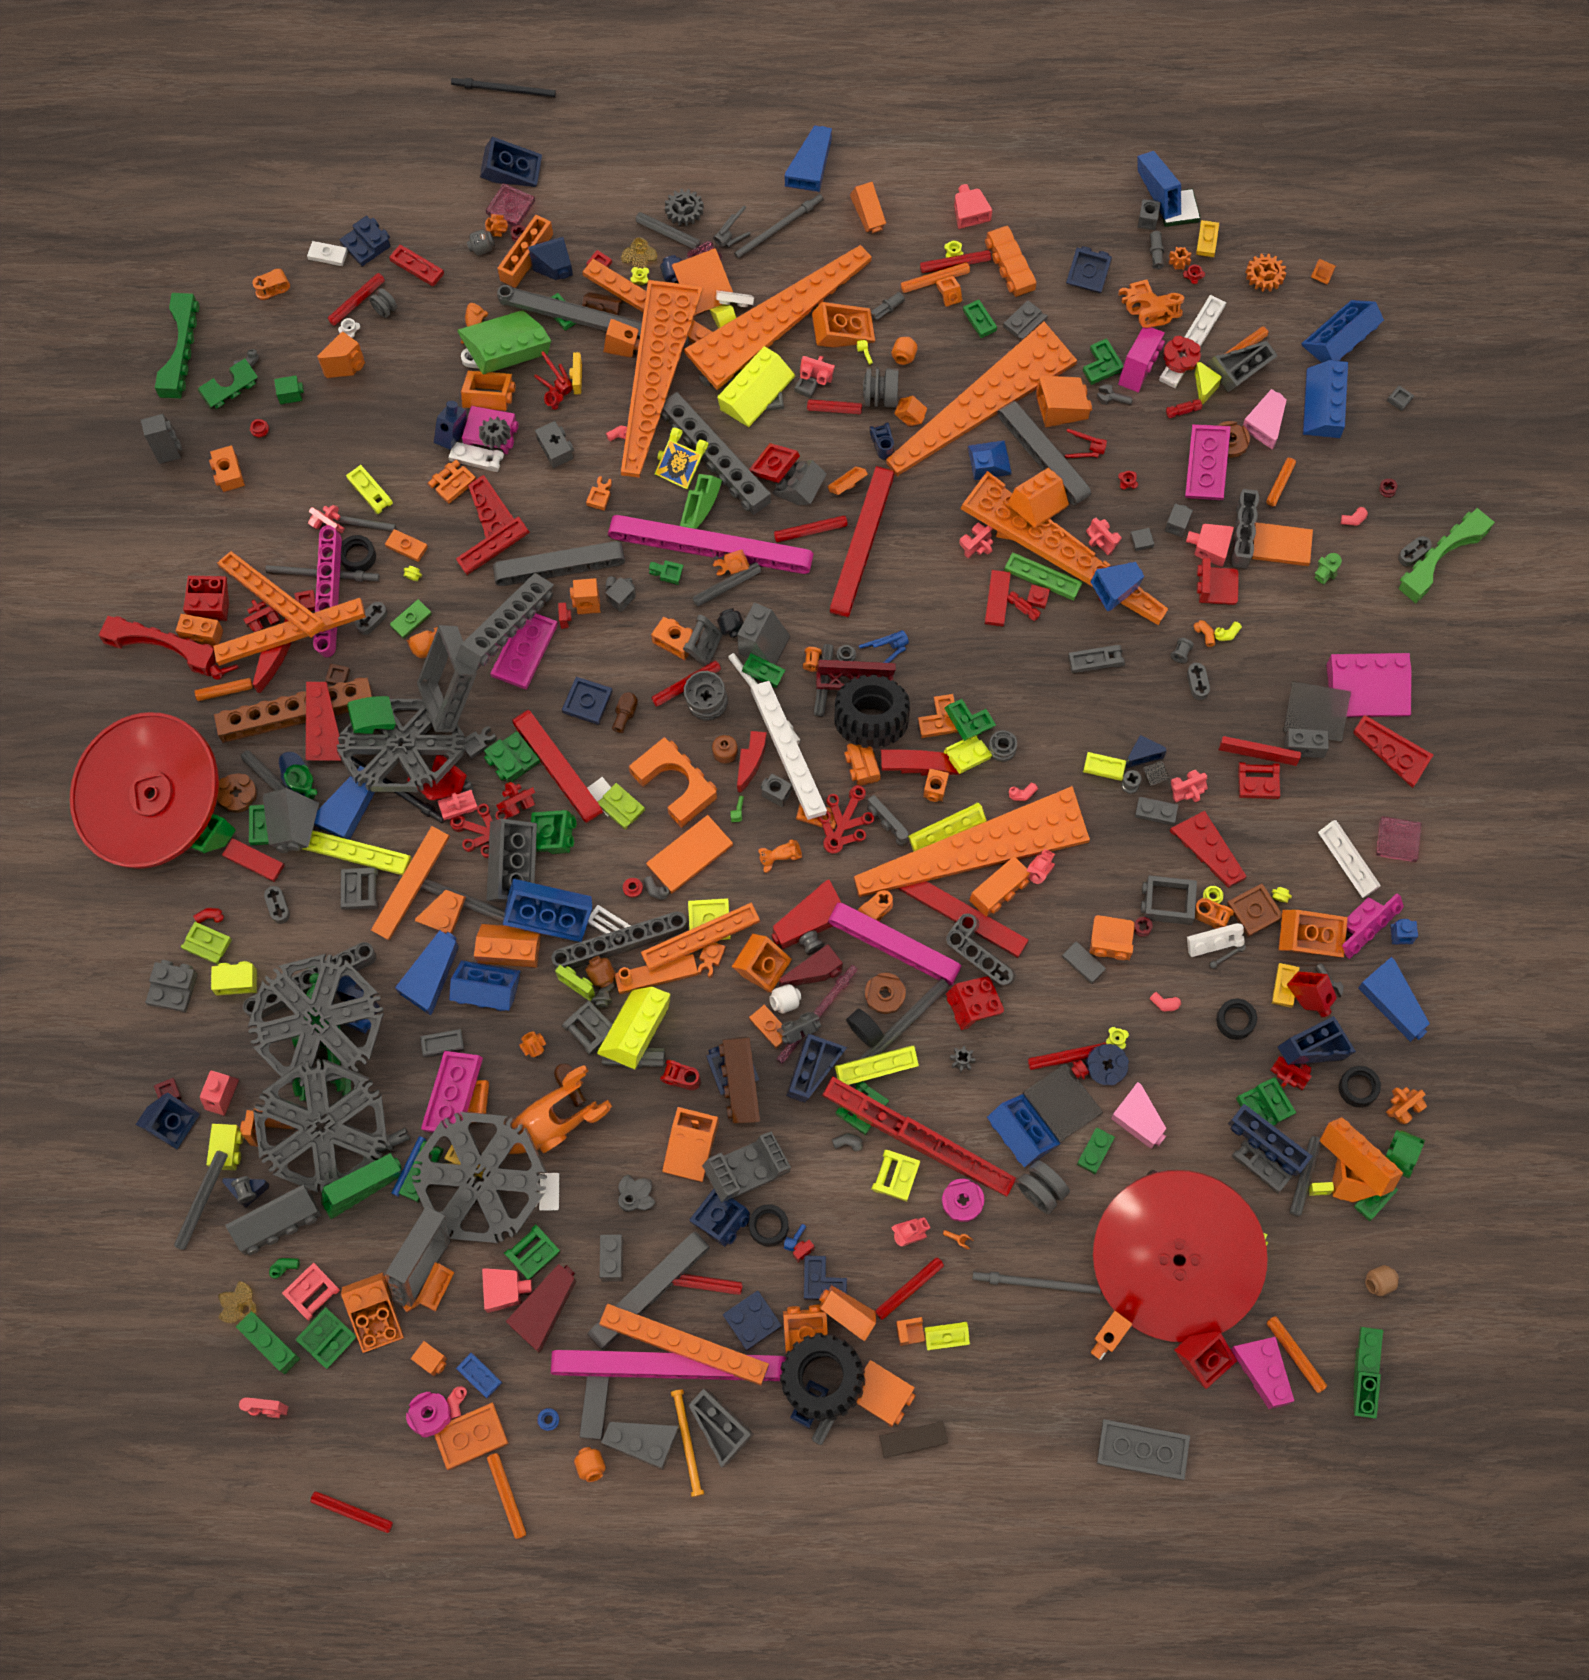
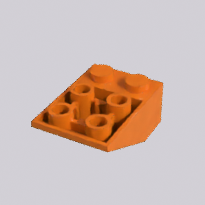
M677 1107L662 1172L703 1182L705 1170L702 1165L710 1158L719 1125L718 1117Z
M383 1272L342 1287L341 1296L363 1353L404 1338Z

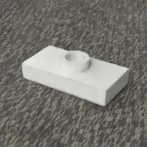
M312 241L307 257L308 260L343 266L348 250L345 247Z

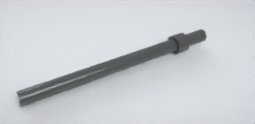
M819 194L810 201L807 200L802 203L800 208L734 252L735 256L740 258L802 214L809 213L815 205L824 200L822 195Z
M266 565L265 568L266 573L317 576V569L274 565ZM332 570L327 571L325 576L330 575ZM356 570L355 572L340 571V578L354 579L356 582H364V580L379 581L380 578L379 574L365 573L362 570Z
M973 1271L972 1280L986 1281L993 1285L1004 1283L1100 1294L1101 1292L1099 1285L1001 1275L999 1272L990 1271V1273Z

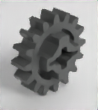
M680 189V193L674 191V196L668 195V200H665L667 218L672 219L673 224L677 221L678 226H681L682 223L688 226V222L695 224V219L700 220V215H703L704 205L701 196H697V192L691 194L690 189L686 192Z

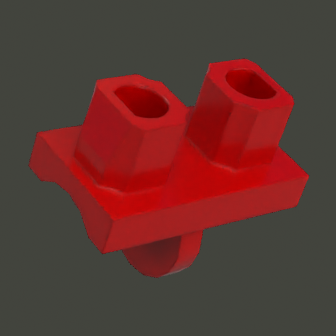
M255 599L251 601L253 606L248 608L247 611L249 614L257 612L243 619L247 627L249 626L253 632L264 629L260 620L266 617L270 625L280 622L277 611L270 606L260 610L267 605L264 601L257 604Z
M508 782L505 784V791L502 792V795L504 797L509 796L510 798L496 804L498 810L503 809L509 818L520 813L516 802H520L523 810L535 805L532 794L535 793L533 787L518 793L521 785H514V783Z
M1283 1056L1278 1057L1270 1070L1283 1080L1281 1084L1283 1088L1288 1083L1294 1088L1296 1086L1303 1090L1312 1077L1310 1075L1311 1067L1306 1064H1301L1299 1068L1294 1064L1288 1065Z

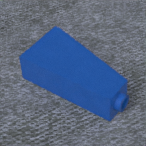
M825 126L813 127L785 172V187L820 192L832 141V128Z
M1154 151L1137 156L1138 173L1153 200L1161 202L1159 211L1163 218L1166 220L1181 215V183Z
M360 766L357 770L361 771L364 767ZM350 776L319 808L314 826L337 837L350 840L375 792L368 791L366 783L358 786V782L355 784Z
M441 930L395 987L398 994L430 1016L434 1011L459 948L456 942L457 938L451 933L447 932L445 934Z
M1391 957L1365 979L1358 989L1410 1042L1415 1038L1419 1040L1427 1033L1425 1029L1430 1023L1398 965Z

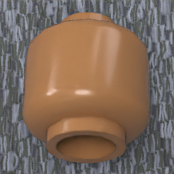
M1381 1265L1367 1273L1365 1284L1372 1294L1379 1297L1385 1296L1397 1289L1399 1277L1394 1269Z

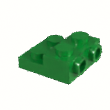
M517 731L503 741L499 739L484 750L486 755L484 759L490 767L493 765L497 769L495 773L501 781L505 779L507 783L515 781L540 763V759Z
M567 810L533 812L531 822L537 823L536 852L548 851L551 854L570 853V847L574 846L572 830L577 825L574 815Z

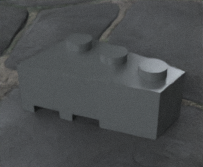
M1264 341L1243 349L1214 356L1207 364L1211 370L1222 377V385L1227 392H1230L1278 355L1270 344Z
M164 414L141 419L144 436L159 464L180 459L181 442L177 439L170 420Z
M703 1389L689 1404L721 1468L726 1467L752 1438L754 1433L708 1389Z
M609 1422L601 1443L603 1446L664 1470L680 1428L679 1426Z

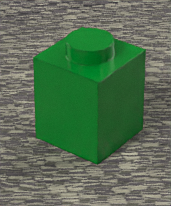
M296 375L274 379L276 395L280 405L302 401L301 394L304 393L303 383L298 381Z

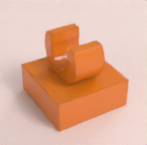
M1319 259L1311 278L1328 285L1336 266Z

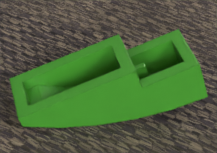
M698 475L695 491L689 490L680 526L693 529L698 528L715 502L721 486V479L712 475Z

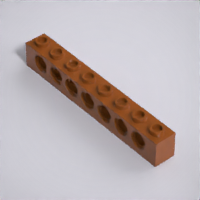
M368 677L356 678L347 683L339 682L334 686L328 687L330 697H337L336 700L332 701L335 716L349 713L348 702L373 697ZM298 692L296 695L289 697L281 696L276 700L261 701L255 705H244L239 707V709L223 710L218 714H214L220 740L222 743L306 723V692ZM350 693H356L354 696L348 697ZM299 706L298 709L291 711L293 707ZM279 711L277 715H272L273 712ZM255 716H260L257 720H253ZM241 720L239 724L233 725L235 721Z

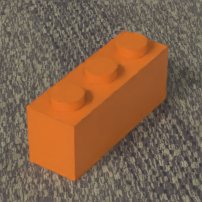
M1014 856L971 893L969 901L985 917L990 913L995 914L1005 900L1009 902L1015 896V891L1019 888L1022 890L1029 884L1030 881L1028 879L1031 872H1028L1027 868Z

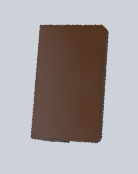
M588 292L583 296L582 306L619 316V309L623 300L618 297Z

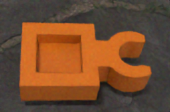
M1146 279L1130 284L1129 289L1121 288L1118 295H1126L1121 301L1122 304H1126L1129 297L1153 292Z
M599 476L597 479L598 488L592 486L586 504L589 507L605 511L611 495L608 490L612 487V481L609 479L606 484H602V476Z
M742 549L726 554L724 560L717 559L713 563L714 567H722V569L717 571L719 576L723 575L726 570L734 574L747 570L750 566Z
M712 943L703 947L699 959L704 963L698 967L699 975H701L703 969H708V978L713 976V965L719 967L726 949L724 945Z

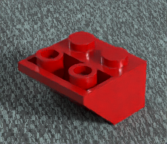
M188 575L183 608L185 614L227 621L229 609L227 577Z

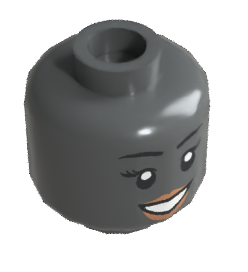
M485 229L470 233V240L467 241L470 252L474 251L477 256L491 252L493 246H495L491 232H487Z

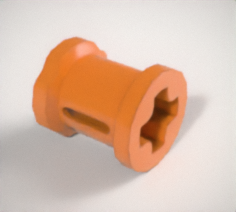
M817 647L805 648L806 659L805 663H803V669L816 672V665L819 656L822 655V650Z

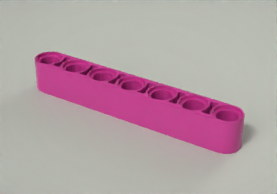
M331 525L322 527L319 533L315 612L324 610L329 606H336L339 600L342 538L339 532ZM330 534H334L331 539H327ZM333 552L330 557H327L328 553ZM332 570L330 575L325 576L327 571ZM328 588H331L328 594H324ZM337 627L314 635L313 646L323 657H331L336 651ZM328 643L327 647L321 650L322 646Z
M843 903L836 904L828 920L832 926L937 980H945L949 985L954 984L962 967L958 962Z

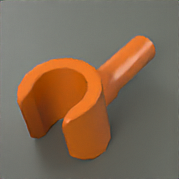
M946 1230L943 1232V1235L954 1239L965 1249H970V1247L965 1245L966 1240L974 1241L966 1234L956 1235Z

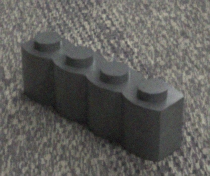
M1243 489L1237 503L1236 532L1233 538L1234 550L1231 556L1233 567L1247 569L1254 553L1253 541L1256 535L1255 523L1258 515L1256 508L1259 502V494L1256 490Z

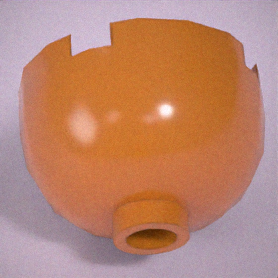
M434 628L435 632L427 630L406 640L411 652L416 657L421 659L427 657L437 628Z

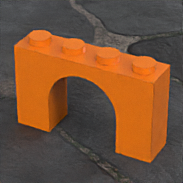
M664 737L629 765V771L642 787L664 771L674 770L686 776L689 781L686 792L667 807L670 817L682 828L717 799V788L711 781L707 782L703 778L704 774L697 767L694 768L691 765L690 759L685 754L681 755L678 752V747L672 740L668 741Z

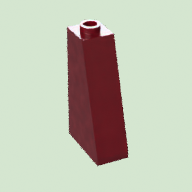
M558 1264L506 1320V1323L538 1353L542 1351L576 1284V1280L573 1277L575 1273L567 1265L563 1268Z

